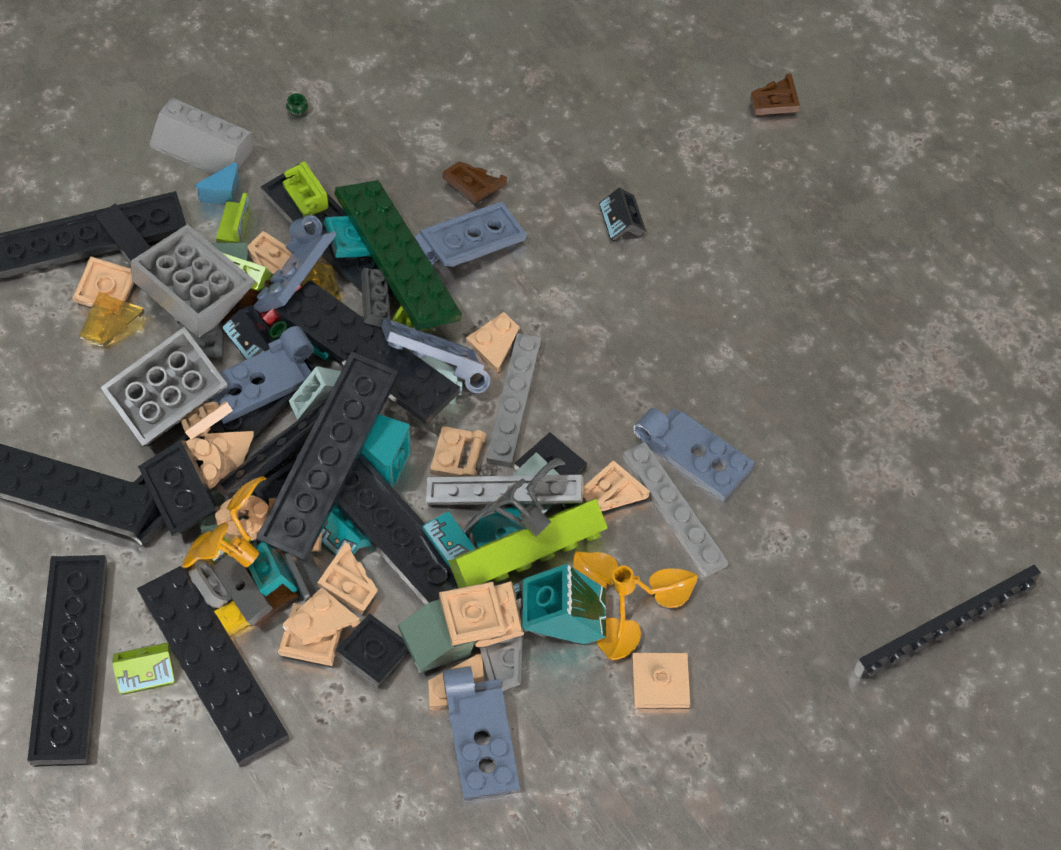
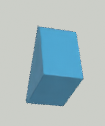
M234 162L195 184L198 200L201 203L226 205L227 201L235 202L240 182L238 165Z

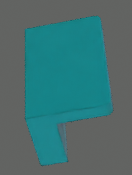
M261 542L255 547L259 551L258 557L248 566L259 591L264 596H267L281 584H284L295 593L298 587L284 558L273 547Z

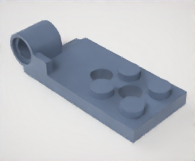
M499 202L424 228L414 238L431 265L439 259L444 267H453L525 241L527 233L505 204ZM489 226H492V227H495V228H499V229H498V230H492V229L489 228ZM472 233L478 235V237H471L468 234Z
M308 215L291 223L289 234L292 239L285 248L292 255L284 266L271 276L270 280L272 282L270 285L261 290L257 295L258 301L253 307L259 313L285 306L336 236L334 231L321 235L322 224L316 216Z
M384 318L381 328L390 346L396 349L405 347L411 349L412 353L419 357L426 358V356H430L455 365L456 368L453 375L462 378L467 389L472 393H482L488 389L490 376L476 350L421 330L416 331L415 328ZM476 373L482 374L480 380L476 382L470 381L472 375Z
M294 326L282 333L280 339L268 344L269 350L219 372L229 386L211 398L210 402H217L220 406L226 401L233 411L221 419L223 424L299 389L311 374L304 360L314 351L312 343L301 327ZM255 378H263L265 380L260 385L251 383ZM234 388L242 390L240 394L235 396L230 395L229 391Z
M650 408L633 426L637 437L642 440V443L645 442L650 450L722 501L732 493L755 466V462L684 412L674 408L666 416L658 409ZM701 449L705 455L697 457L691 451ZM720 463L726 469L724 471H716L712 465Z
M471 666L443 670L445 694L463 800L519 791L520 784L500 679L474 683ZM479 731H485L489 734L490 741L486 745H478L474 741V735ZM481 760H492L495 764V769L491 773H483L478 766Z

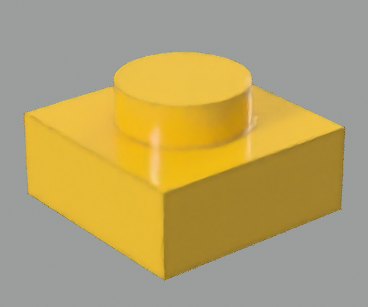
M234 601L214 611L229 636L250 625Z

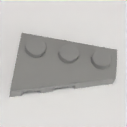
M520 598L517 599L521 621H523V600ZM523 635L485 647H479L489 681L500 679L503 691L521 685Z

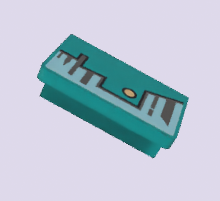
M334 505L322 529V543L335 555L338 554L345 542L350 545L353 555H355L358 548L371 546L370 542L343 512Z
M449 511L423 525L424 533L449 567L448 560L475 549Z

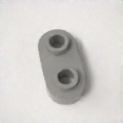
M196 561L189 570L191 581L203 595L205 602L214 608H221L226 605L231 596L212 565L206 561Z

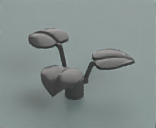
M560 458L551 460L543 466L525 488L535 508L529 505L525 509L514 498L515 491L525 483V479L522 478L510 486L503 496L476 514L465 526L463 533L470 538V534L480 518L497 511L517 522L523 528L526 527L537 537L551 521L541 512L544 508L539 504L534 494V489L546 473L557 466L565 465V462ZM511 502L522 512L519 515L522 519L500 508V506Z

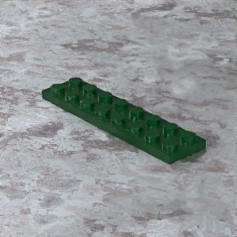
M379 180L336 187L334 195L416 331L459 322L462 317L461 311Z

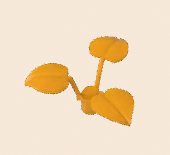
M264 476L244 484L234 494L227 506L230 516L242 537L235 536L229 543L223 540V537L229 525L226 522L221 523L213 531L203 533L193 542L182 561V568L191 566L198 559L218 558L219 550L233 557L245 568L255 561L259 551L248 542L251 537L246 534L237 518V511L245 504L259 482L266 479Z
M576 551L574 554V569L606 588L607 584L610 586L614 585L615 591L619 594L620 620L607 618L606 638L596 641L599 649L611 660L621 659L631 654L641 639L639 624L632 620L625 621V595L632 593L636 584L648 594H655V600L659 605L666 608H676L686 603L698 580L697 574L687 570L662 569L650 576L649 584L652 588L650 589L640 580L639 576H634L633 570L625 565L618 566L616 559L609 554Z

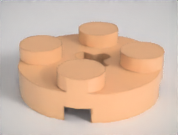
M194 438L186 441L195 461L197 459L203 461L204 464L200 466L201 473L209 489L213 488L220 481L218 478L225 469V458L222 450L208 440Z
M252 495L237 511V518L248 516L249 519H241L240 523L246 534L251 537V540L257 538L270 511L268 504L264 500ZM231 499L224 502L220 506V510L215 513L217 525L224 522L229 525L224 535V538L229 541L235 536L242 537L230 516V511L227 509Z

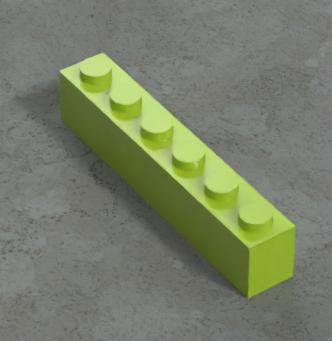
M597 499L587 500L547 517L551 523L537 537L525 527L448 560L458 587L464 588L484 584L493 579L494 583L508 578V572L514 569L517 572H521L531 568L532 561L540 559L541 562L555 557V551L563 549L566 552L578 547L577 542L586 539V542L601 537L600 532L608 529Z

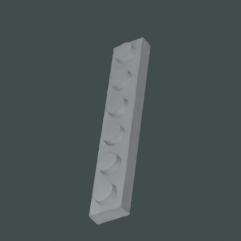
M520 333L516 335L486 458V463L512 468L540 350L541 337Z
M644 442L623 452L622 458L637 480L650 491V499L702 575L706 578L726 568L728 560L647 444Z
M535 475L427 477L426 503L428 505L490 504L503 496L510 486L524 478L525 483L515 491L514 498L520 504H534L525 488ZM544 475L536 485L534 494L539 504L583 503V476Z

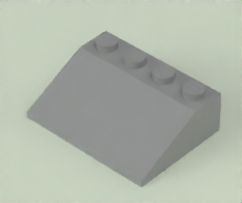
M188 224L130 261L132 281L198 338L217 326L255 284L253 278Z
M183 327L100 388L142 446L146 447L229 385L187 329Z

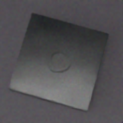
M551 432L514 463V468L518 470L537 452L547 463L556 458H560L565 462V465L553 468L559 475H579L587 468V462Z
M369 613L335 650L334 655L378 687L409 653V650L401 636Z

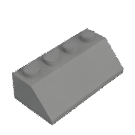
M171 98L159 112L149 143L150 147L211 174H215L234 162L238 165L239 169L253 151L251 131L175 98Z

